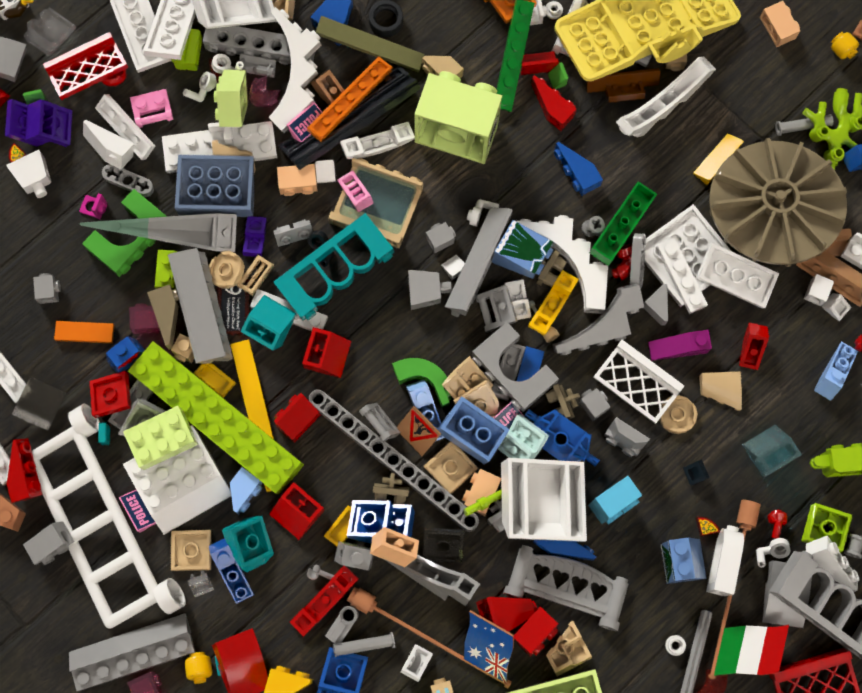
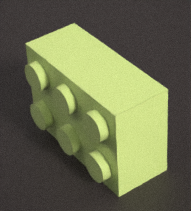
M223 70L222 76H219V83L216 84V91H214V102L218 104V109H215V118L219 120V127H242L248 107L246 70Z
M179 406L123 431L138 467L143 470L198 445L185 413Z

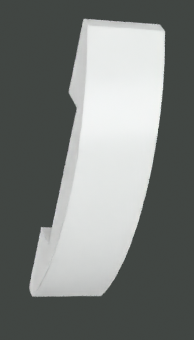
M409 122L392 126L390 130L363 138L356 136L342 140L340 144L347 159H357L395 149L414 140L415 136Z

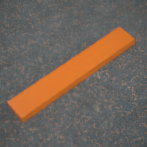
M378 56L307 127V131L322 142L392 71L393 67Z

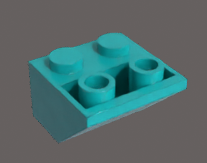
M264 295L247 316L241 332L269 349L275 350L282 347L297 313Z

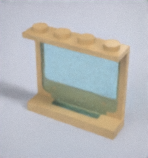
M353 158L351 171L355 172L371 195L374 203L361 212H357L344 190H342L334 212L331 211L328 217L329 223L344 229L366 213L390 245L400 248L422 193L423 182L416 177L409 178L403 176L399 171L394 170L392 172L386 170L382 165L369 164L365 159ZM353 179V180L349 181L348 183H346L345 185L347 186L348 184L352 183V182L355 181V180Z

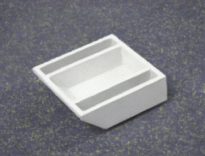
M192 0L198 22L206 29L277 22L271 14V11L274 9L272 0Z
M193 425L190 427L198 442L197 446L146 470L138 467L135 458L123 464L151 517L164 535L231 497V490Z
M507 458L501 463L502 523L508 539L587 541L584 462Z

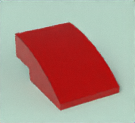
M253 628L212 645L219 663L218 669L228 693H260L265 690L268 675Z

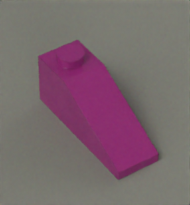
M709 330L688 332L648 342L651 361L707 354L712 349Z

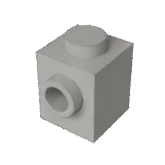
M446 222L443 224L437 223L430 228L431 230L426 232V239L434 254L454 244L456 234L451 226L448 227Z
M49 273L33 277L35 300L39 304L59 302L58 292H61L59 280L57 281Z
M597 388L593 391L589 389L581 395L582 399L579 403L592 421L610 409V405L607 403V396L603 391L599 392Z

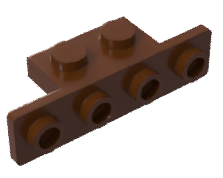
M660 69L612 73L594 81H587V92L605 91L608 102L645 99L644 87L659 85Z

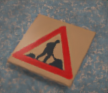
M415 406L397 426L401 432L400 434L421 456L428 451L441 435L435 426Z

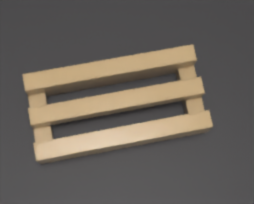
M258 255L237 284V287L243 289L246 293L248 292L253 297L274 268V264ZM261 261L262 264L260 265V267L258 268V270L255 272V274L253 275V277L250 279V281L248 282V284L245 286L244 283L246 282V280L249 278V276L251 275V273L254 271V269L256 268V266H257V265L259 264V262ZM267 265L268 267L265 269V271H264L263 274L260 276V278L258 279V281L255 283V285L253 286V288L250 289V287L253 285V283L255 282V280L258 278V276L260 275V273L263 271V269H264L265 266Z

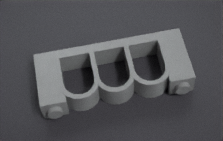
M793 551L769 592L843 647L850 650L858 658L862 659V621L852 637L842 631L843 626L855 607L860 605L862 608V600L856 599L854 591L849 586L834 583L830 572L823 568H818V563L813 560L814 557L806 551ZM817 573L820 577L821 585L808 606L798 597L811 576ZM838 589L842 595V602L832 620L828 621L820 613L832 593Z

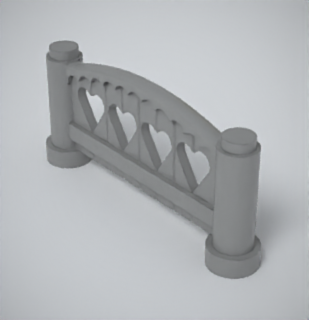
M522 545L519 549L509 584L505 586L503 594L511 598H523L525 592L601 617L600 627L618 631L620 626L618 620L629 584L626 578L617 576L616 580H612L602 572L582 562L561 556L534 554L533 548ZM535 564H540L542 567L546 566L550 569V573L540 582H537L535 575ZM555 570L560 571L561 574L567 573L569 579L558 589L553 578V571ZM574 576H577L580 580L585 579L588 582L587 587L577 595L572 584ZM592 583H597L599 586L604 585L607 588V592L597 601L594 600L591 590Z

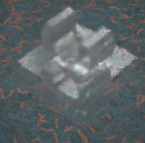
M201 570V575L198 577L191 574L188 584L195 597L214 590L210 578L203 570Z

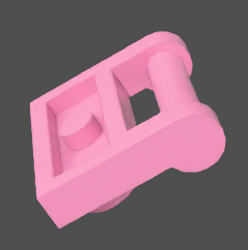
M166 89L130 97L135 123L139 128H142L143 125L163 120H174ZM165 110L164 113L141 118V115Z

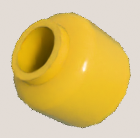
M841 32L831 41V50L842 60L847 57L851 59L858 53L856 49L859 46V42L849 32Z
M205 652L192 653L185 660L186 678L193 680L194 684L205 683L206 679L212 675L211 658L205 655Z

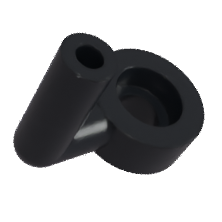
M319 230L312 232L308 238L309 245L315 250L328 241L327 235ZM332 252L320 264L326 267L335 256V253Z

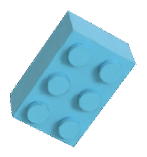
M626 476L596 497L588 506L601 524L607 522L609 525L640 503L638 499L642 494L630 477Z

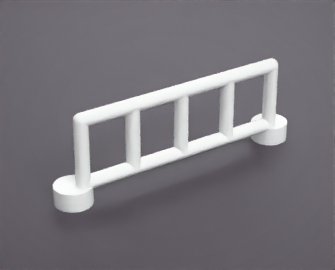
M82 404L68 414L72 427L32 450L43 497L55 522L63 521L75 541L68 546L70 554L106 628L111 629L155 603H158L165 613L172 614L185 606V595L179 584L172 578L157 584L87 440L89 436L98 432L100 421L92 416L90 406ZM74 439L88 469L53 489L40 459ZM94 480L108 510L73 530L59 500ZM113 521L128 552L93 572L78 541ZM134 563L148 594L113 614L98 582Z

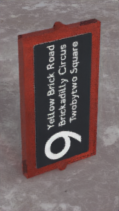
M247 279L244 285L246 286L250 280ZM237 285L229 289L218 287V304L222 313L226 334H231L232 336L244 334L241 332V329L249 315V293L238 288Z

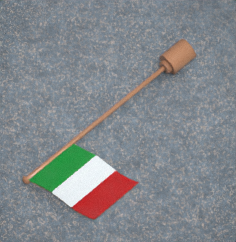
M741 500L736 524L740 525L739 528L743 529L744 541L746 532L751 531V528H756L761 504L749 500ZM732 595L728 596L710 675L708 674L709 679L713 680L718 675L735 673L751 675L778 673L789 624L778 627L738 626L725 628Z

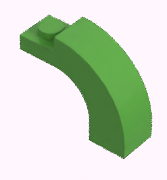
M407 358L392 363L399 385L415 379H424L434 388L442 409L449 406V400L452 398L442 385L447 376L437 365L420 358Z

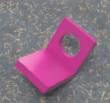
M99 193L96 198L86 195L79 212L101 219L102 214L106 211L107 201ZM89 202H94L91 211H88L86 205Z

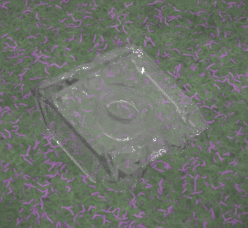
M49 7L40 13L38 20L32 19L27 23V32L24 34V37L28 43L30 42L49 57L73 33L76 26Z

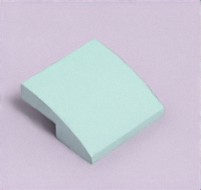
M519 414L515 417L508 434L498 447V450L508 458L534 459L544 446L549 435Z

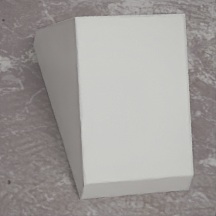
M415 644L401 673L419 682L433 653Z

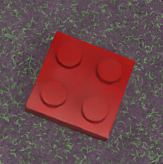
M126 371L90 381L91 409L94 418L131 409L129 376Z

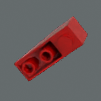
M534 75L531 85L547 121L562 131L575 116L577 108H575V105L570 100H565L558 90L550 88L544 79Z
M28 438L15 439L12 443L7 478V488L11 503L26 501L42 495L41 484L38 479Z

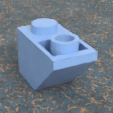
M241 467L230 482L233 511L238 515L248 509L251 504L249 501L253 496L256 497L261 492V485L263 484L243 467Z

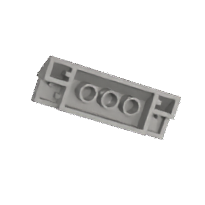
M490 208L445 305L446 308L452 310L451 315L459 317L460 314L466 316L471 303L473 304L475 296L478 294L492 263L494 251L501 241L512 216V209Z
M197 248L170 253L168 258L195 362L210 364L214 361H229L233 359L205 252H199Z
M186 613L70 651L69 672H72L76 691L101 685L196 652Z

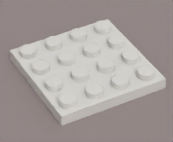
M694 204L646 238L645 264L662 285L667 284V291L680 307L684 305V302L656 248L657 245L675 238L701 292L710 286V284L696 278L710 243H715L730 250Z

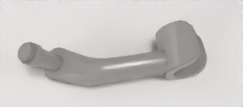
M314 565L313 570L309 568L307 572V577L311 580L317 579L319 575L329 580L334 576L322 571L319 565Z

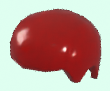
M109 60L104 61L103 65H107ZM114 61L112 66L116 67L122 64V62ZM98 69V75L103 73L104 70ZM126 69L100 82L106 86H118L126 79Z

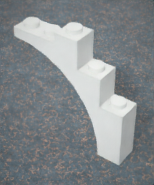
M275 7L271 14L280 24L286 35L290 49L291 70L286 92L278 107L269 118L285 133L288 130L287 124L312 102H315L312 99L314 97L313 93L308 88L305 90L304 88L318 75L316 64L311 59L308 61L307 59L321 46L319 41L321 38L314 30L310 32L307 28L301 33V27L296 22L292 24L288 20L290 16L283 9L279 11Z
M704 56L698 57L658 95L637 110L620 117L616 122L620 126V131L628 136H644L658 120L665 119L679 103L687 101L716 70L715 67Z
M560 215L554 217L553 224H550L548 221L531 222L529 219L516 221L553 241L552 248L560 252L579 279L583 294L584 312L602 314L605 311L608 265H603L601 262L589 264L591 242L580 238L572 240L573 218Z

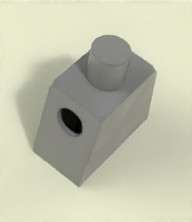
M408 270L411 310L441 303V293L452 292L451 281L440 282L438 272Z
M338 541L334 561L340 565L369 571L372 567L374 555L370 554L371 548Z

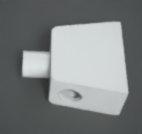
M40 150L6 165L27 194L34 192L37 198L47 195L44 186L49 185L51 179L46 160Z

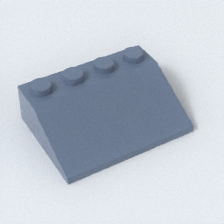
M178 155L175 210L178 216L213 213L237 214V217L253 216L254 156Z

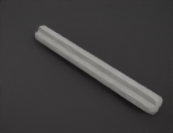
M702 610L700 613L680 693H693L712 618V612Z

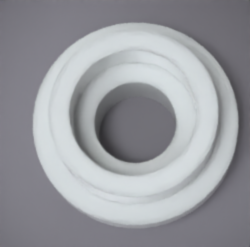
M552 1L546 5V15L548 18L557 19L562 15L563 7L559 2Z
M673 635L666 640L665 647L669 654L678 656L685 651L686 643L682 637ZM673 642L678 643L679 646L677 649L672 648Z

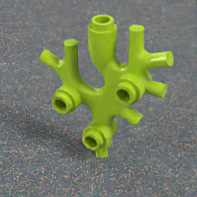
M844 88L836 89L833 97V111L839 121L836 129L833 130L826 126V102H819L818 113L816 114L808 108L802 113L814 124V128L809 133L810 139L813 142L827 141L829 150L825 151L824 159L832 162L831 166L834 170L835 166H838V161L844 158V150L841 146L846 145L852 149L858 145L850 139L849 132L853 133L860 129L862 130V93H855L853 111L850 114L847 112L849 93Z

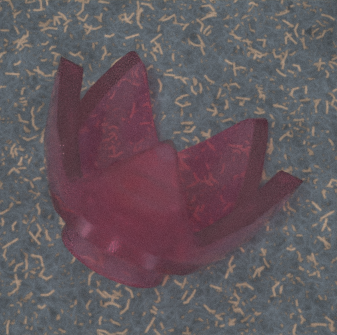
M267 76L260 79L255 77L250 86L249 99L256 107H269L279 102L277 97L281 90H267Z

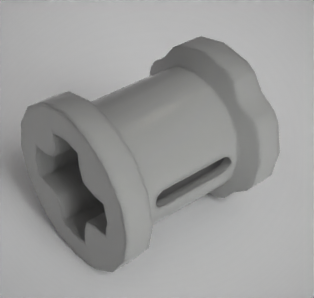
M849 534L850 540L847 550H844V554L861 559L862 536Z

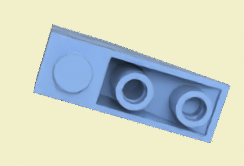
M841 341L819 378L814 391L831 401L842 388L858 351Z
M423 379L407 385L406 388L413 406L438 430L441 421L428 384ZM440 435L436 441L443 439L445 437Z

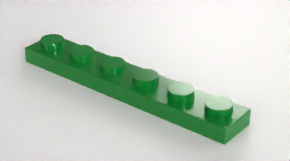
M515 0L496 89L497 94L502 95L500 110L512 111L535 4L533 2Z

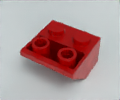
M313 327L302 363L304 369L341 378L351 341L333 332Z
M302 393L298 396L294 395L289 400L288 407L285 410L281 409L274 417V423L277 428L293 443L320 417V412Z
M293 482L280 497L269 515L300 540L325 509Z
M539 607L516 632L514 640L530 657L533 653L537 656L545 646L543 642L546 639L550 641L558 633L557 627L559 623L542 607Z

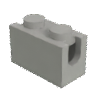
M61 521L50 524L23 544L34 565L40 562L47 565L55 560V555L66 552L69 549L68 546L75 541L64 522Z

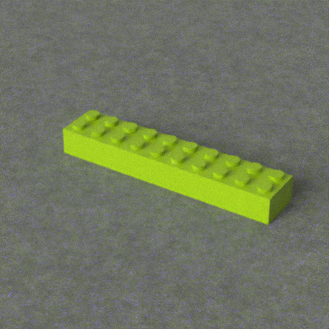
M154 341L128 370L129 373L172 408L176 406L182 408L187 420L274 493L280 495L304 466L300 460Z

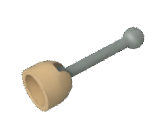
M529 301V307L536 313L538 310L535 307V302ZM551 326L543 337L549 343L559 337L560 334Z

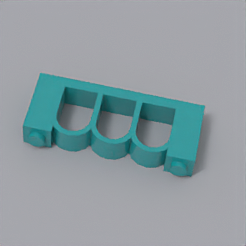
M364 213L276 279L274 284L302 321L305 319L310 320L317 314L318 308L316 306L324 305L332 298L333 289L342 290L349 287L354 280V272L363 274L370 271L376 261L379 264L382 261L384 263L393 257L394 249L368 215ZM355 235L358 236L371 254L370 260L363 266L353 265L339 248ZM334 251L349 268V275L342 282H334L329 279L318 265L320 261ZM312 267L318 271L328 284L327 292L321 298H312L307 295L296 280Z

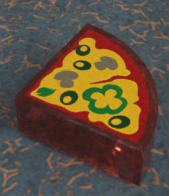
M13 143L8 152L9 162L16 161L27 154L17 144Z
M696 517L700 537L720 533L718 525L713 520L707 517Z

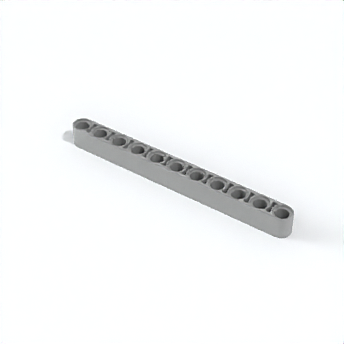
M322 390L311 392L309 401L328 421L395 473V475L463 530L471 532L477 528L479 524L478 516L475 513L466 516L463 509L467 507L386 441L383 442L376 433ZM316 396L324 398L321 404L313 402ZM331 408L339 410L336 416H330L328 411ZM352 420L354 422L353 426L345 428L343 426L344 421ZM361 432H366L369 435L364 441L358 439V435ZM374 445H383V451L380 453L374 452ZM389 457H398V463L396 465L389 464ZM406 468H411L414 474L411 477H405L403 471ZM422 480H426L429 483V487L425 490L418 487V483ZM435 493H442L445 497L442 502L435 501L433 498ZM457 505L460 512L455 515L451 514L449 507ZM472 517L475 520V525L473 527L466 526L464 523L465 518Z

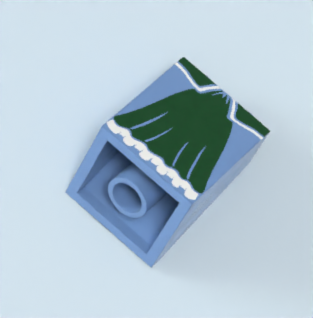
M512 220L494 251L492 263L533 279L536 274L540 275L545 265L542 262L544 259H549L554 250L551 248L553 241Z
M674 539L661 544L667 584L707 579L700 539Z

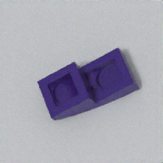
M247 217L243 256L257 257L259 255L262 257L266 218Z

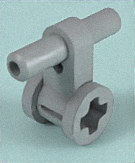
M599 216L586 220L582 224V232L588 237L594 235L600 237L605 230L604 220Z

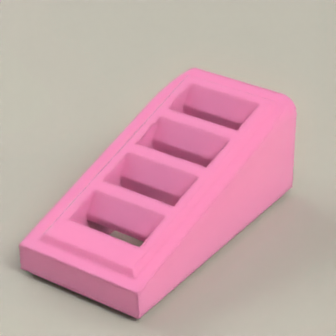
M353 170L337 179L357 212H361L374 203L371 195ZM353 179L355 180V181H353L352 183L348 184L347 186L345 185V184L348 183L349 181H351V180H353Z

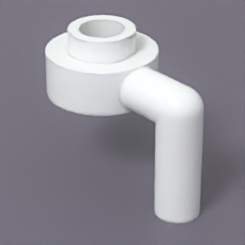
M217 54L213 57L211 66L215 72L222 74L223 70H242L244 64L239 61L234 68L231 66L230 58L227 55Z
M210 72L203 73L199 81V93L185 89L183 95L202 102L207 92L216 87V76Z
M479 199L473 210L470 209L468 212L467 220L470 221L469 225L478 226L482 208H499V204Z
M776 538L770 542L769 546L758 548L756 550L758 566L761 568L766 566L765 555L771 554L775 558L787 557L790 554L789 542L784 538Z

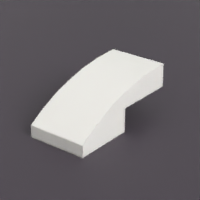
M524 279L505 282L504 285L508 287L517 320L530 318L531 312L526 296Z

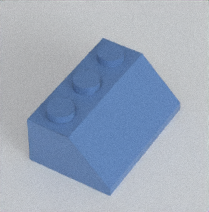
M462 396L438 428L443 437L482 464H486L491 460L510 430Z

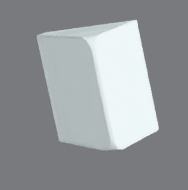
M334 160L315 161L317 183L336 182Z
M455 255L441 266L451 280L460 275L465 263Z
M832 293L827 302L822 305V308L837 321H840L851 309V306L841 294Z

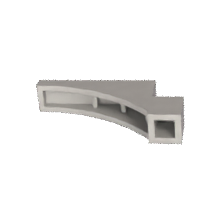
M632 284L617 288L616 296L601 316L580 333L564 341L552 344L554 352L560 353V355H567L571 353V350L577 348L579 351L589 349V345L597 344V346L608 344V340L615 339V341L626 339L627 335H631L626 312L633 314L639 312L640 308H644L640 285Z
M417 555V559L406 567L387 561L443 600L451 596L464 606L468 604L480 583L465 573L447 569Z

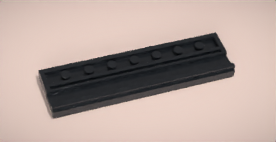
M398 65L322 142L313 135L307 137L303 142L297 141L292 136L278 146L292 163L301 170L340 144V141L346 140L419 91V83Z

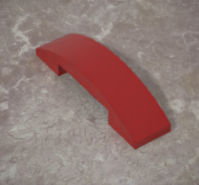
M343 566L325 587L290 621L292 626L304 637L340 601L359 578L347 566Z

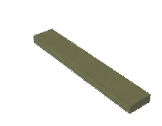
M324 16L320 17L316 33L323 38L375 57L379 56L385 61L412 71H420L422 58L425 55L423 53Z

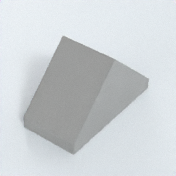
M663 284L644 302V309L660 325H665L668 322L667 284Z

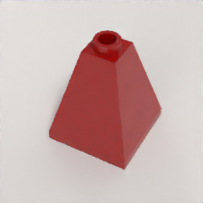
M487 597L476 602L480 616L508 632L528 620L537 611L536 603L526 598Z

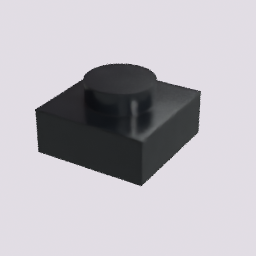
M702 460L683 467L690 486L710 478Z

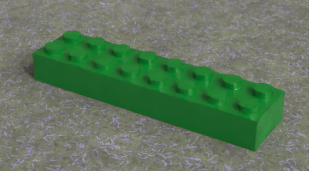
M638 181L589 254L609 266L657 196V193Z

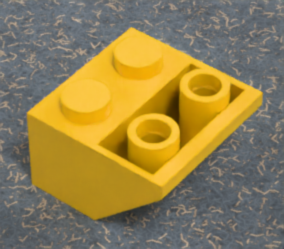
M277 666L276 669L270 670L264 693H297L312 684L314 679L309 678L310 674L297 671L296 674L290 673V668Z

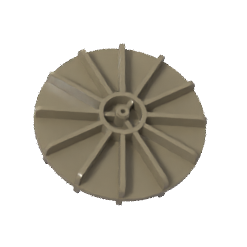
M766 138L764 142L754 143L741 149L738 148L722 163L713 178L709 194L710 215L715 226L723 236L725 244L729 243L740 253L752 258L753 262L757 260L763 263L791 267L792 264L810 260L828 249L844 226L847 214V189L843 186L836 171L832 168V162L830 160L826 161L817 153L803 147V142L797 145L784 141H771L770 138Z

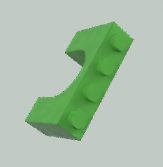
M135 189L121 202L124 208L137 219L167 217ZM94 230L82 244L91 254L120 277L130 270V265L135 260H139L144 254L143 251L148 246L151 247L156 240L137 237L131 244L117 246L110 243Z

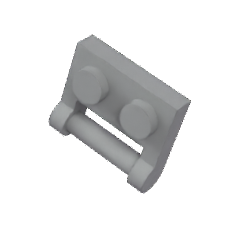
M506 285L475 296L482 311L486 333L499 329L506 322L509 324L518 322ZM489 298L497 321L494 323L492 322L486 302Z
M378 403L367 404L359 410V413L365 416L379 433V438L383 442L395 438L401 433Z

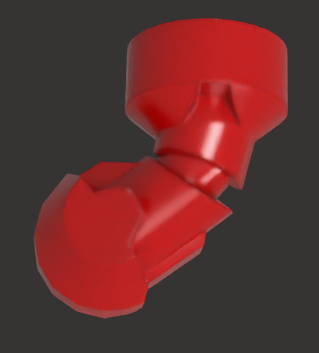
M632 244L622 246L617 253V257L621 258L623 262L617 268L612 269L615 279L620 277L621 281L625 280L631 273Z

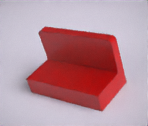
M555 51L523 55L520 69L521 75L550 72L559 63L555 56Z

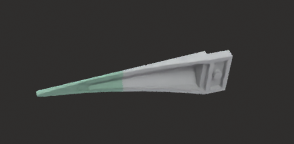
M213 213L82 222L80 225L206 250L235 252L237 214Z

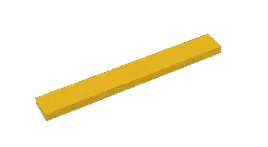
M250 340L230 344L248 419L274 439ZM265 485L266 492H271L272 490Z

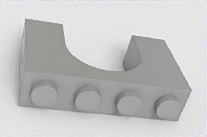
M506 322L472 351V360L478 367H483L487 378L499 385L497 388L504 396L508 395L514 408L524 412L558 382L559 378L547 365L525 381H512L502 373L499 366L501 356L520 338V335Z

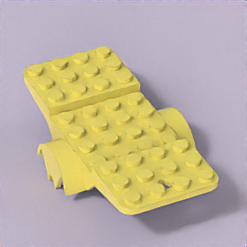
M596 0L558 19L554 29L580 76L586 81H594L632 66L635 61L652 54L658 63L676 60L693 50L703 40L702 37L738 23L741 14L733 0Z

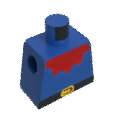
M128 336L106 352L107 361L116 373L127 372L145 349L137 339Z

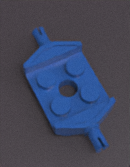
M530 409L525 414L527 418L534 422V425L549 435L542 448L559 461L580 462L586 459L594 467L600 461L589 452L592 435L560 414L557 409L550 411L542 417L536 415ZM557 434H564L567 438L566 443L559 444L556 441Z

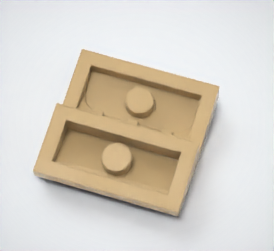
M470 356L442 384L454 399L487 380L491 388L494 386Z

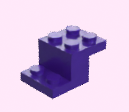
M13 99L8 100L6 137L36 147L48 142L65 147L70 145L72 110L42 99L29 105Z

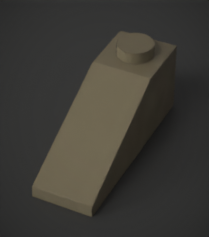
M169 284L147 293L164 343L170 350L174 343L179 309L177 301L179 297L177 290H173Z

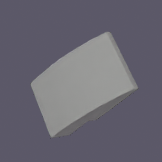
M0 37L1 78L13 82L16 81L27 50L26 44Z
M771 561L769 562L768 582L765 583L762 622L783 626L789 624L790 627L803 628L805 618L769 592L787 563ZM812 576L798 597L807 605L809 603Z

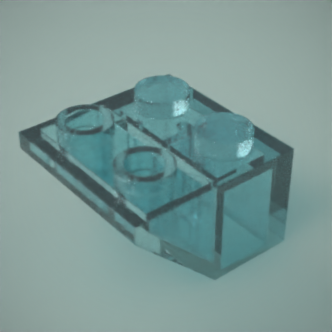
M776 425L742 444L763 478L802 455L792 438Z

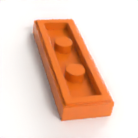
M56 321L54 340L113 344L115 325L113 323Z

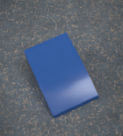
M353 500L347 537L357 541L372 543V536L383 527L411 537L415 511L412 505H393L391 501Z
M329 647L317 693H360L368 657L354 653L335 657L333 648Z

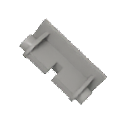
M240 53V61L244 64L242 70H246V73L275 78L276 60Z
M304 219L293 223L294 228L291 229L289 225L277 227V230L273 232L278 247L309 238L313 232L310 221Z

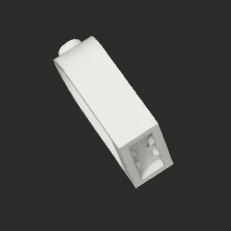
M727 525V529L722 528L718 535L706 589L708 593L724 597L734 595L744 546V534L738 532V527Z

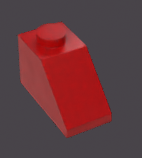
M754 323L748 324L743 339L739 366L758 370L769 340L767 326Z

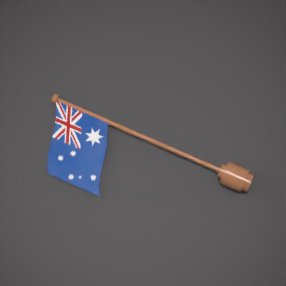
M353 588L347 599L351 603L350 606L366 615L368 611L372 613L373 610L381 613L503 683L505 688H509L511 681L507 680L508 664L514 648V635L470 610V626L465 639L464 656L378 608L376 606L378 602L374 601L376 596L362 588Z

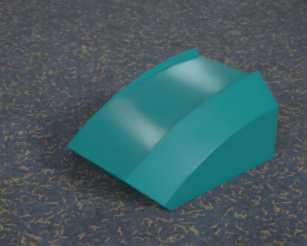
M262 516L242 519L222 530L234 559L245 572L265 564L274 554Z

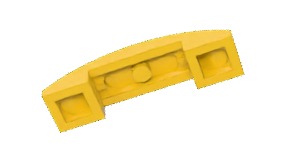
M562 270L528 327L545 336L579 279Z

